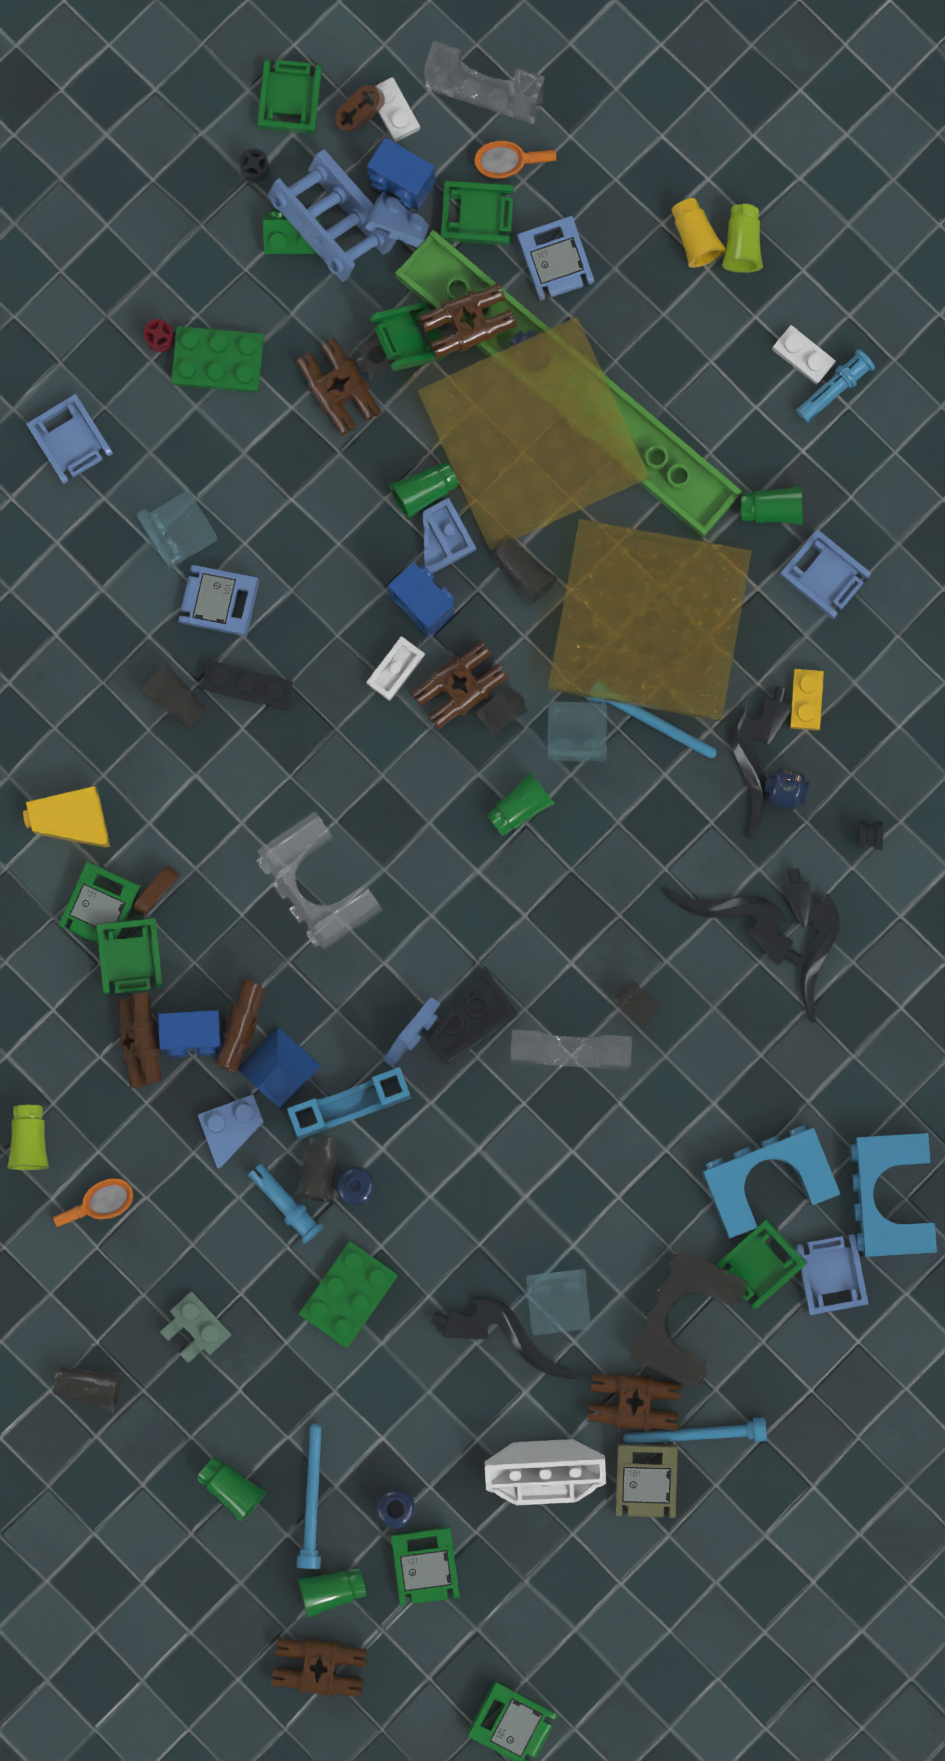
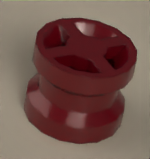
M155 319L146 325L144 337L147 346L152 351L158 353L168 351L174 343V334L169 323L163 319Z

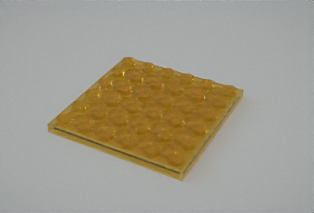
M578 317L418 390L490 551L650 478Z
M579 519L548 690L721 721L752 551Z

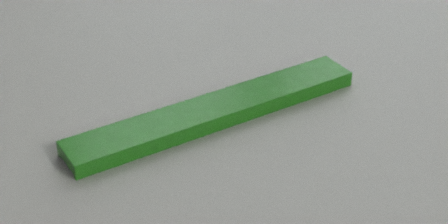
M434 230L431 231L425 241L402 267L395 272V278L423 302H427L433 310L440 308L445 300L451 301L466 295L467 291L471 290L476 293L496 284V282ZM501 287L500 291L504 292L505 300L483 308L482 314L489 319L510 309L513 313L512 318L515 317L517 327H512L495 334L492 341L488 342L486 340L475 346L692 530L704 538L741 496L742 491ZM463 314L462 323L467 322L471 326L473 319L468 320ZM529 330H536L552 344L553 349L551 353L554 357L542 372L528 373L511 359L510 354L513 347L510 345V342L520 331L525 334Z

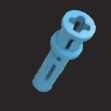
M857 349L853 358L844 366L839 365L836 368V374L800 407L795 409L797 414L808 424L810 420L847 387L854 388L859 378L868 370L873 371L875 369L873 362L863 351Z
M262 1163L259 1164L256 1170L263 1178L261 1179L253 1170L249 1173L248 1177L254 1181L285 1215L284 1223L287 1226L291 1225L300 1234L302 1243H308L324 1226L321 1223L317 1224L307 1213V1207L302 1204L298 1205Z

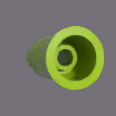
M741 204L731 207L726 251L722 264L726 270L750 273L763 268L760 248V220L758 219L759 209L755 205Z
M14 1106L11 1149L7 1168L12 1170L48 1169L49 1164L45 1145V1120H43L42 1106Z

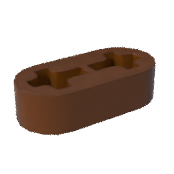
M371 85L361 87L336 112L335 121L337 126L341 130L351 133L360 130L383 107L385 96L382 90ZM367 93L375 94L373 96V105L365 104L368 100L366 97ZM347 113H356L352 117L354 121L352 125L348 123L345 124V122L347 121V117L345 115Z
M167 865L138 898L133 908L143 917L147 916L174 885L180 874L170 865Z

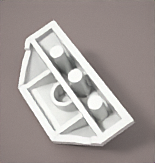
M574 1439L513 1442L485 1461L486 1490L496 1493L501 1498L515 1505L577 1502L593 1492L597 1487L606 1484L605 1455Z

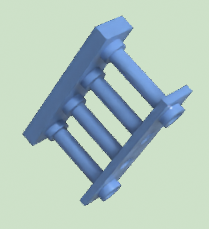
M324 149L316 154L308 169L310 174L289 187L280 178L277 179L267 197L271 200L272 205L280 210L324 260L330 271L344 282L355 267L353 262L355 259L373 247H376L384 255L392 249L397 240L387 237V230L376 227L372 232L365 228L374 205ZM318 182L329 195L306 209L296 196ZM338 204L348 216L325 231L315 217ZM356 225L367 238L344 252L334 239Z

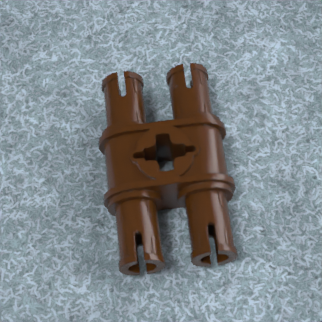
M499 283L476 293L471 290L467 291L466 295L451 301H443L440 308L418 315L420 325H423L422 330L424 333L446 323L452 326V334L429 342L431 351L435 352L433 353L435 359H439L456 350L461 352L468 351L469 347L486 340L488 342L492 341L495 334L512 327H517L515 317L512 318L513 313L510 309L489 319L482 314L483 308L505 300L504 292L500 291L501 286ZM463 314L468 320L473 319L471 326L467 322L462 323Z
M333 338L329 340L330 346L326 342L320 347L334 368L330 373L323 374L312 353L304 355L305 361L303 357L299 358L296 361V365L308 381V391L313 393L320 404L321 412L326 416L329 415L340 432L339 434L345 436L348 434V430L352 432L357 427L344 408L346 402L354 400L366 422L373 419L371 416L377 417L382 411L368 392L370 385L360 375L355 367V361L347 358L337 339ZM337 382L339 385H343L344 391L333 390V384Z
M481 640L461 656L459 654L454 655L453 659L437 671L433 670L432 674H430V679L410 692L420 707L424 706L425 703L441 691L443 693L446 692L449 696V701L428 715L438 730L456 716H465L466 712L483 699L487 700L488 696H490V691L509 679V676L505 670H502L503 668L499 663L479 679L471 675V669L492 655L489 649L485 648V644ZM453 677L460 682L466 681V693L459 688L454 690Z
M249 980L243 981L244 984L238 1001L230 1007L231 1012L226 1019L224 1031L221 1033V1038L224 1041L217 1061H215L219 1068L236 1074L244 1049L250 1047V1041L255 1034L257 1022H259L257 1012L263 994L266 991L264 988H261L262 985Z
M149 993L130 996L131 998L116 1001L121 1025L117 1030V1033L120 1034L123 1052L121 1060L127 1065L129 1088L145 1087L148 1084L163 1081L158 1057L162 1052L159 1048L156 1030L158 1022L152 1017Z
M625 1372L619 1373V1376L592 1373L591 1381L603 1382L604 1384H591L590 1392L617 1394L619 1403H616V1406L589 1402L588 1411H596L601 1414H588L587 1422L614 1424V1427H617V1429H620V1427L643 1429V1432L650 1431V1428L677 1432L678 1423H670L665 1420H678L679 1412L652 1410L650 1401H653V1398L680 1401L681 1393H673L668 1390H681V1382L655 1380V1377H652V1375H649V1377L625 1375ZM636 1389L637 1397L643 1400L642 1406H637L634 1415H632L631 1405L626 1404L627 1398H632Z
M278 1637L276 1646L281 1647L276 1648L275 1656L302 1659L304 1668L297 1671L274 1667L272 1675L274 1677L271 1686L298 1689V1692H301V1694L307 1692L328 1695L327 1698L334 1697V1694L361 1698L363 1678L337 1676L334 1669L335 1666L338 1667V1664L365 1668L367 1648L340 1646L341 1643L337 1640L335 1642L312 1640L311 1637H308L302 1641ZM321 1655L322 1664L328 1670H323L319 1679H317L316 1669L311 1668V1665H316Z

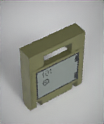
M617 1443L615 1516H622V1505L628 1506L627 1516L664 1517V1507H669V1518L676 1517L677 1445ZM633 1452L662 1453V1464L632 1463Z

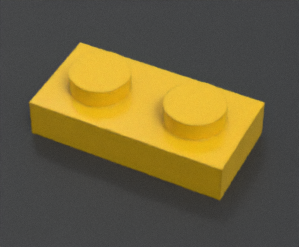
M794 669L791 729L820 730L824 671Z

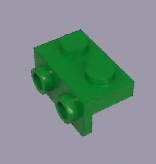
M273 208L269 212L264 213V254H317L280 210ZM320 214L315 219L322 226V214Z

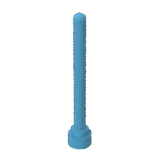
M600 678L597 679L587 697L597 704L599 701L603 704L606 701L708 758H714L717 754L714 747L611 691L612 688L608 686L609 683Z
M765 1417L753 1418V1421H747L746 1425L677 1429V1432L673 1430L629 1432L624 1434L623 1441L628 1444H644L748 1436V1439L762 1442L767 1441Z
M318 1423L312 1424L309 1432L304 1549H301L300 1555H297V1568H321V1556H318V1550H315L322 1431Z

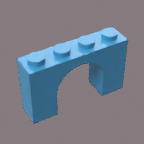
M398 1067L374 1076L372 1080L349 1090L318 1100L314 1098L287 1108L297 1137L303 1139L409 1100L411 1096L401 1068Z
M805 1125L788 1131L789 1138L779 1141L778 1136L761 1142L763 1148L752 1152L750 1147L733 1153L735 1159L724 1163L723 1158L706 1164L708 1170L703 1171L702 1175L728 1238L757 1228L746 1200L744 1185L750 1170L761 1161L779 1160L791 1166L801 1181L810 1206L840 1195L814 1128L807 1130Z
M928 1133L854 1138L855 1144H850L851 1162H856L857 1174H852L853 1192H858L859 1203L854 1204L855 1221H860L861 1233H856L858 1251H862L863 1257L936 1253L935 1223L896 1224L890 1222L879 1213L873 1199V1189L876 1180L886 1169L898 1165L930 1163Z

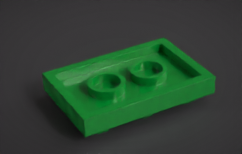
M177 326L172 386L259 393L264 334Z
M349 1241L298 1315L348 1349L394 1283L398 1274Z

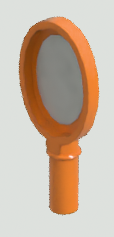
M507 141L490 142L481 147L475 156L477 170L482 175L493 179L513 176L521 171L524 164L557 161L556 150L523 152L518 145Z
M121 1179L101 1181L87 1191L82 1205H76V1207L53 1216L56 1227H59L78 1218L82 1219L86 1215L99 1220L117 1217L132 1204L134 1198L133 1189L126 1181Z

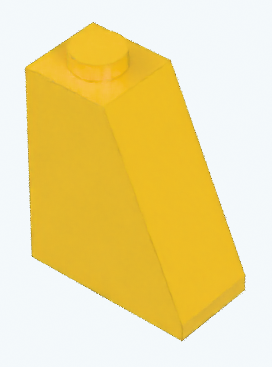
M95 786L26 802L27 810L23 811L26 828L31 827L35 834L98 847H110L100 798Z

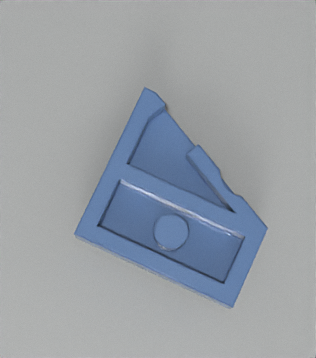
M382 192L374 204L365 228L372 232L376 227L387 230V237L402 240L406 244L418 247L425 239L430 225L420 215L414 214L404 207L398 199Z
M449 498L423 511L425 567L432 574L476 551L472 539Z
M430 997L398 1036L384 1058L386 1063L393 1067L407 1048L411 1051L422 1038L419 1035L421 1030L424 1028L428 1031L437 1020L438 1016L434 1013L440 1003Z
M254 1094L198 1115L217 1169L223 1167L230 1157L264 1123Z

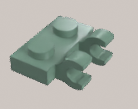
M192 1291L170 1310L175 1319L160 1331L167 1341L171 1340L183 1327L192 1335L195 1341L180 1354L187 1363L191 1362L203 1349L211 1355L232 1336Z

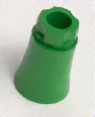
M443 462L436 467L431 466L408 478L389 483V487L401 513L409 520L420 510L444 497L449 491L457 488L458 480L447 462Z
M802 485L774 490H758L755 493H741L742 521L756 520V523H788L803 526Z
M529 772L507 796L496 804L497 807L493 808L487 814V817L501 835L504 836L509 831H512L513 828L516 830L527 820L555 803Z
M213 1457L197 1477V1480L206 1486V1490L230 1511L239 1524L252 1513L267 1492L237 1473L228 1464L225 1465L216 1457Z
M360 1568L347 1572L346 1570H341L325 1575L297 1578L308 1619L329 1609L354 1602L353 1599L367 1596Z

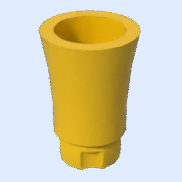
M689 198L673 206L671 210L675 217V226L681 237L689 267H701L720 258L725 253L726 248L717 237L704 210L699 207L696 199Z

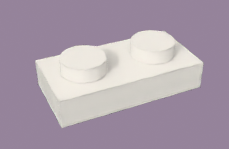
M391 77L376 85L375 87L382 90L385 96L384 105L378 113L393 141L396 143L419 131L420 125L394 78ZM368 93V95H369L371 101H372L373 104H374L373 96H374L375 94H370V93Z
M792 325L772 348L774 352L815 385L820 383L836 363L832 357Z
M401 636L366 684L388 701H391L423 659L425 653Z

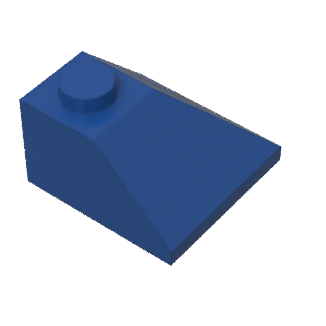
M277 1027L239 1067L238 1071L281 1110L321 1066Z

